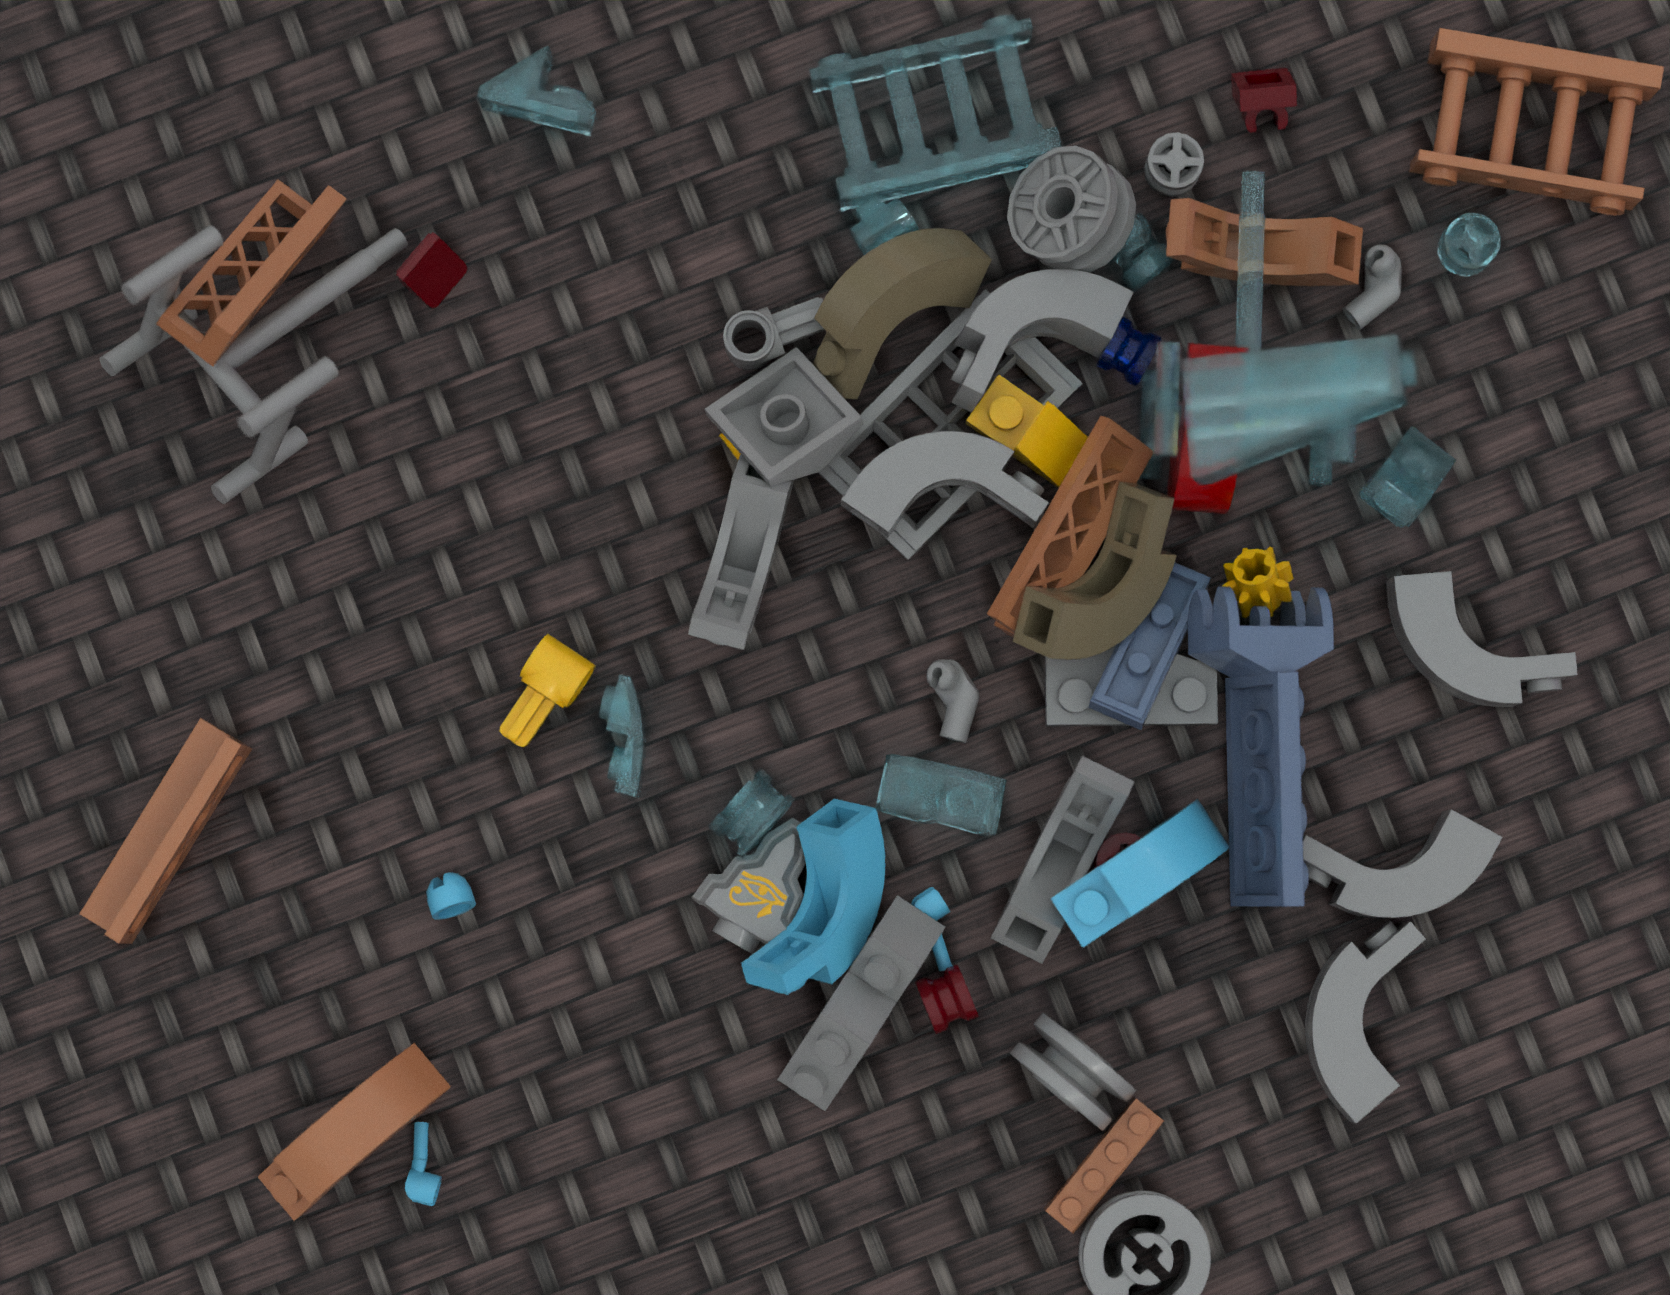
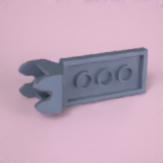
M1217 586L1213 605L1207 590H1196L1190 601L1188 613V655L1230 677L1225 678L1230 906H1304V892L1309 881L1308 868L1303 861V833L1307 826V812L1302 803L1301 776L1306 764L1305 752L1300 744V717L1304 709V696L1299 687V672L1295 671L1334 650L1332 608L1328 593L1324 588L1311 587L1306 610L1300 591H1291V602L1282 603L1280 626H1270V612L1267 606H1253L1249 615L1250 626H1241L1239 624L1236 596L1229 586Z

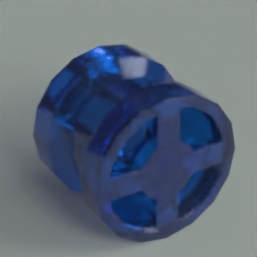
M1122 316L1111 341L1100 354L1095 366L1105 371L1115 369L1124 375L1125 381L1136 387L1148 368L1162 337L1154 332L1141 333L1134 329L1131 320Z

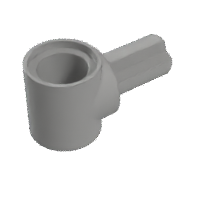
M816 297L773 314L770 313L768 307L756 311L746 310L736 313L728 320L723 332L728 358L741 369L756 370L765 366L770 360L785 355L784 345L824 331L825 329L814 319L823 299ZM748 327L760 330L766 337L764 346L759 351L750 354L739 351L733 344L736 334Z

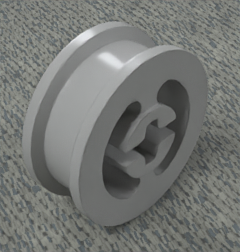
M1135 1190L1124 1192L1108 1199L1089 1217L1080 1237L1078 1259L1082 1277L1093 1295H1129V1288L1133 1284L1149 1286L1158 1284L1161 1281L1142 1264L1133 1269L1132 1266L1137 1258L1120 1240L1115 1249L1117 1268L1111 1273H1107L1105 1270L1103 1257L1109 1236L1122 1222L1139 1215L1159 1217V1225L1152 1230L1141 1227L1129 1230L1128 1233L1147 1249L1155 1243L1156 1247L1151 1254L1168 1272L1171 1271L1173 1266L1172 1243L1176 1240H1182L1184 1261L1180 1274L1170 1287L1156 1295H1200L1210 1272V1246L1202 1225L1186 1207L1164 1194L1148 1190Z

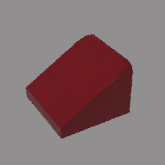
M432 232L431 234L428 233L398 268L396 276L405 288L429 308L434 309L440 305L463 278L468 268L462 259L438 235Z

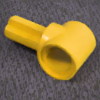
M550 634L545 635L521 670V681L527 687L500 725L499 732L520 747L525 748L528 746L555 705L561 708H568L574 702L591 677L596 665Z

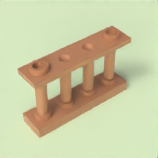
M1439 28L1431 40L1427 61L1429 64L1440 65L1441 71L1446 74L1433 151L1419 149L1411 160L1409 172L1423 174L1424 182L1438 186H1455L1458 180L1591 203V211L1605 215H1623L1625 209L1632 210L1643 199L1645 188L1625 185L1623 181L1635 107L1641 105L1642 101H1649L1661 89L1664 66ZM1475 72L1497 75L1496 80L1501 83L1489 161L1456 155L1468 77L1474 76ZM1531 81L1553 85L1552 91L1557 93L1545 171L1511 165L1524 87L1529 86ZM1586 91L1608 94V101L1613 103L1601 180L1567 175L1580 96L1586 95Z

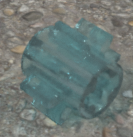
M878 194L855 209L857 212L855 215L860 222L849 229L854 241L864 255L894 237L919 230L911 214L898 198L885 205Z

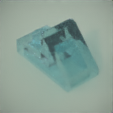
M549 46L538 50L482 84L477 95L482 110L588 136L592 134L596 118L593 102L585 100L586 94L584 92L559 85L554 86L552 92L545 91L553 60Z
M1411 426L1361 489L1359 496L1396 526L1401 528L1404 526L1409 527L1422 512L1456 462V459Z

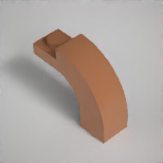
M1191 198L1171 199L1169 222L1166 227V256L1182 261L1181 269L1235 281L1290 286L1355 285L1359 283L1363 228L1334 217L1305 219L1259 218L1227 212Z
M413 1043L312 1124L273 1159L274 1162L258 1178L274 1199L295 1221L367 1157L426 1111L451 1086L418 1046Z

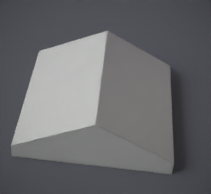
M797 347L705 408L706 416L770 487L822 471L863 425L862 417Z

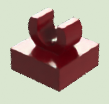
M1288 68L1231 73L1232 95L1240 112H1242V119L1249 133L1256 132V116L1259 112L1266 109L1274 111V121L1278 130L1285 129L1288 123V113L1285 107L1297 106L1296 83Z

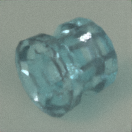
M1466 213L1455 218L1442 232L1438 241L1437 253L1443 266L1449 272L1458 276H1472L1480 273L1496 258L1499 252L1501 236L1498 227L1490 218L1480 213ZM1456 248H1462L1464 251L1468 252L1469 258L1467 257V254L1463 253L1460 249L1456 250Z

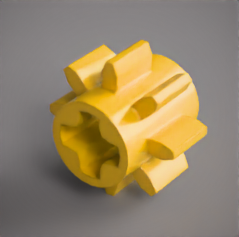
M1269 546L1266 550H1249L1245 547L1234 563H1225L1223 565L1228 582L1222 586H1229L1234 591L1237 602L1239 601L1242 617L1247 618L1253 606H1267L1270 617H1273V612L1280 606L1282 601L1291 602L1292 595L1288 584L1294 579L1289 561L1276 562L1273 547Z

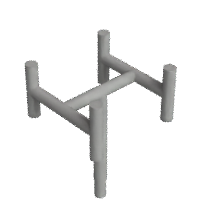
M207 226L121 285L123 294L134 305L149 295L150 298L139 331L100 357V363L109 375L115 376L171 337L170 334L156 324L161 315L174 301L182 273L223 245V238L215 227ZM394 228L367 248L361 249L241 333L214 366H211L184 346L242 412L243 415L237 419V422L244 434L252 438L260 433L251 457L211 485L212 493L222 504H226L308 444L305 433L299 427L293 426L287 430L298 404L338 376L335 364L329 358L323 357L262 401L235 369L242 366L371 275L379 266L408 246V242L400 230ZM183 310L179 317L204 335L193 322L198 318L197 311Z

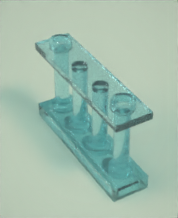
M1002 15L985 21L982 24L983 29L855 59L851 58L850 53L834 54L819 60V67L809 69L812 93L828 89L831 91L849 166L844 170L845 176L835 178V190L840 211L1024 169L1035 158L1054 148L1062 147L1057 127L1043 130L1041 123H1035L1017 49V45L1030 43L1033 31L1030 18L1016 21L1015 15ZM995 51L1014 129L1009 131L1010 138L988 142L986 136L980 135L962 58ZM940 63L959 142L954 144V151L933 155L932 149L925 148L907 71ZM885 76L904 154L899 157L900 163L878 168L877 162L870 161L852 84Z

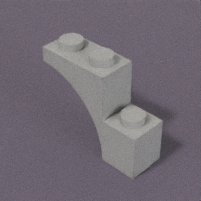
M897 895L777 1080L826 1111L871 1045L895 1004L922 966L945 926Z

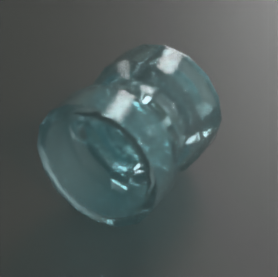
M1142 212L1135 215L1134 227L1124 247L1111 260V262H1116L1122 269V280L1133 292L1151 281L1175 260L1166 256L1167 243H1160L1151 234L1152 224Z

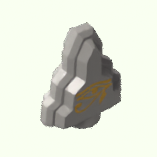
M794 818L789 819L766 834L754 854L734 857L722 874H708L692 896L695 902L705 906L719 917L712 929L713 932L751 954L754 953L760 941L767 944L787 929V926L797 914L804 894L799 885L798 878L806 865L796 827L801 822Z

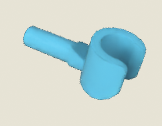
M933 887L914 897L911 905L936 921L950 913L947 904ZM941 934L932 951L939 971H944L946 968L951 967L952 963L943 935Z
M414 1122L413 1160L405 1182V1191L413 1202L434 1206L440 1190L442 1176L425 1172L428 1162L429 1123Z

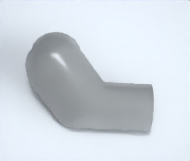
M1375 245L1367 251L1364 258L1365 291L1343 308L1348 320L1358 330H1361L1394 304L1401 295V261L1393 249L1387 245Z
M938 659L929 665L926 678L928 684L935 690L947 707L939 736L966 743L979 701V691L962 665L952 659Z

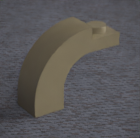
M943 228L920 229L902 234L882 243L855 262L834 284L821 303L814 319L827 332L818 348L813 365L845 399H858L879 349L890 332L908 316L928 307L951 306L970 308L992 259L962 230Z
M1119 482L1104 545L1094 564L1080 579L1064 587L1043 588L1026 586L1012 642L1050 659L1073 660L1100 654L1114 647L1130 635L1144 621L1160 598L1177 555L1162 549L1175 498L1137 483Z

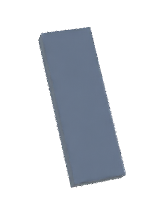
M1174 563L1168 582L1153 609L1130 635L1115 646L1090 699L1089 708L1142 730L1188 632V613L1192 595L1196 590H1207L1211 580L1210 577Z

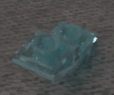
M619 674L616 687L606 686L599 712V718L608 720L606 726L608 733L627 738L625 748L615 745L607 779L616 781L614 792L617 794L640 799L646 758L644 717L633 679L630 676Z
M888 754L885 758L876 810L925 825L936 822L985 837L993 836L997 833L1007 780L948 764Z

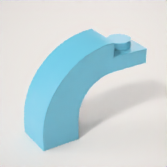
M833 799L796 826L807 870L803 900L797 914L787 926V929L741 963L746 983L788 995L800 989L809 978L833 984L854 962L873 928L884 888L885 848L876 808Z
M1196 799L1151 829L1130 846L1051 897V900L1082 947H1085L1184 882L1223 854L1230 846L1200 801Z

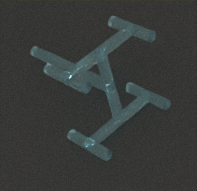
M1261 171L1242 172L1241 214L1239 215L1235 346L1249 348L1243 405L1246 408L1244 427L1310 430L1309 485L1330 486L1332 485V463H1355L1358 350H1334V377H1312L1311 407L1258 405L1261 376L1265 173ZM1177 342L1157 343L1156 370L1142 371L1140 441L1153 450V455L1142 472L1141 479H1162V457L1177 456L1178 425L1181 424L1183 402H1179L1181 344Z

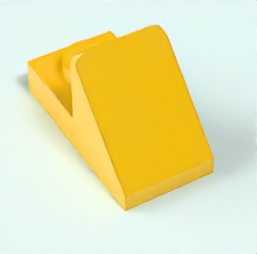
M999 374L965 423L982 436L1014 451V458L1058 488L1088 438L1052 403L1047 401L1045 405L1041 404Z

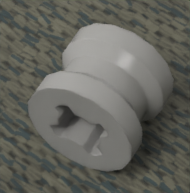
M1179 132L1165 134L1155 141L1149 150L1144 166L1145 179L1154 191L1167 197L1182 196L1191 191L1197 183L1204 165L1203 151L1198 142L1189 135ZM1159 165H1164L1166 169L1170 171V177L1169 173L1164 169V167H1159Z

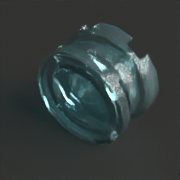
M760 769L754 775L755 778L752 782L749 780L738 791L725 809L709 825V828L719 837L726 835L732 842L737 840V846L740 848L736 853L742 858L761 841L796 800L790 794L786 797L779 794L771 785L772 778L763 769Z

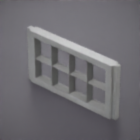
M986 289L973 300L970 308H966L860 414L863 425L828 465L818 472L842 497L862 471L848 456L873 431L889 447L902 441L883 421L907 396L938 425L932 432H963L956 423L968 411L957 406L947 416L917 386L942 361L954 372L960 360L952 352L957 347L954 343L972 313L990 294ZM1031 337L1014 343L1004 351L1007 357L996 367L984 394L998 374L1003 377L1015 364L1045 392L1038 400L1043 405L1049 401L1059 409L1083 383L1036 337ZM946 486L934 489L941 499L917 524L905 513L888 538L884 535L882 536L906 560H909L977 491L961 486H953L952 488Z

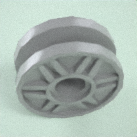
M1078 146L1057 147L1035 158L1020 174L1010 194L1007 220L1011 236L1021 249L1028 255L1039 259L1049 269H1073L1090 273L1108 264L1124 247L1134 227L1136 201L1132 186L1115 167L1105 163L1096 153Z
M1042 1013L1034 1022V1026L1049 1044L1047 1049L1040 1053L1030 1046L1018 1042L1010 1051V1054L1030 1070L1036 1080L1076 1113L1079 1111L1103 1131L1112 1119L1096 1099L1101 1091L1105 1090L1121 1100L1128 1101L1136 1090L1087 1044Z

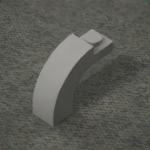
M1073 269L1039 270L1021 275L1002 284L979 304L954 345L965 351L950 379L960 384L951 403L972 413L983 396L1004 351L1014 343L1026 338L1041 336L1060 339L1098 358L1111 341L1134 292L1102 276Z
M940 431L903 440L875 457L860 472L841 499V506L888 538L906 511L918 498L929 491L941 487L961 486L974 489L989 497L1032 528L1045 512L1049 502L1040 497L1044 492V488L1036 481L1020 471H1016L1012 477L1004 472V469L1013 457L1014 451L977 434L959 431Z
M742 454L739 457L731 480L718 539L706 579L691 618L688 635L706 639L717 645H727L744 650L749 633L752 632L765 591L794 480L770 487Z
M1451 571L1394 576L1386 581L1390 619L1400 646L1408 659L1425 678L1456 698L1482 706L1513 707L1523 703L1521 683H1527V693L1562 690L1561 680L1578 675L1575 652L1527 657H1502L1489 653L1476 645L1464 632L1458 620Z
M1084 756L1081 757L1071 777L1067 780L1025 863L991 939L1041 964L1044 962L1065 922L1052 902L1051 897L1087 874L1101 844L1134 784L1133 780Z
M1451 809L1441 813L1429 838L1419 853L1410 861L1397 868L1378 870L1363 866L1307 835L1303 836V861L1308 868L1310 881L1324 888L1328 887L1331 880L1338 884L1328 905L1344 912L1370 918L1407 917L1439 908L1463 893L1484 871L1503 837Z
M1391 921L1386 922L1365 940L1364 943L1370 950L1364 955L1353 942H1343L1323 965L1314 982L1308 1000L1305 1018V1037L1311 1066L1318 1082L1332 1103L1349 1122L1355 1124L1400 1086L1377 1060L1367 1044L1363 1030V1011L1367 997L1374 985L1426 939L1411 921L1401 922L1397 927Z

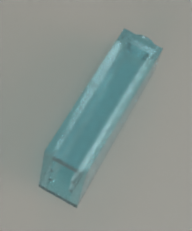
M1398 335L1182 359L1191 477L1199 485L1212 484L1408 404L1407 387L1417 386L1414 351H1403V344Z

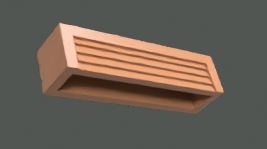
M1133 1097L1124 1111L1043 1209L1074 1234L1164 1121L1137 1098Z

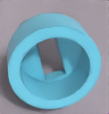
M447 872L444 873L443 880L439 877L432 879L426 891L427 903L432 918L436 920L458 916L471 910L476 905L470 885L458 873Z

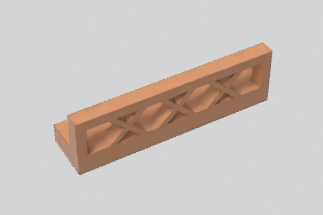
M277 180L166 309L156 325L211 366H214L326 232L347 198L328 185L316 201L310 204L280 180ZM275 202L299 219L294 227H275L270 210ZM260 221L261 227H255ZM242 241H265L269 255L265 261H247ZM231 255L233 261H226ZM213 275H237L240 291L237 295H217ZM202 289L203 295H197ZM183 310H208L211 327L206 335H203L179 317Z
M1103 416L1099 417L987 612L988 616L996 620L994 626L1009 636L1014 637L1026 586L1060 588L1074 583L1085 574L1106 537L1119 482L1137 483L1154 453L1152 449L1112 419Z
M200 718L81 910L80 915L105 929L106 933L104 935L117 943L132 944L252 748L205 719Z

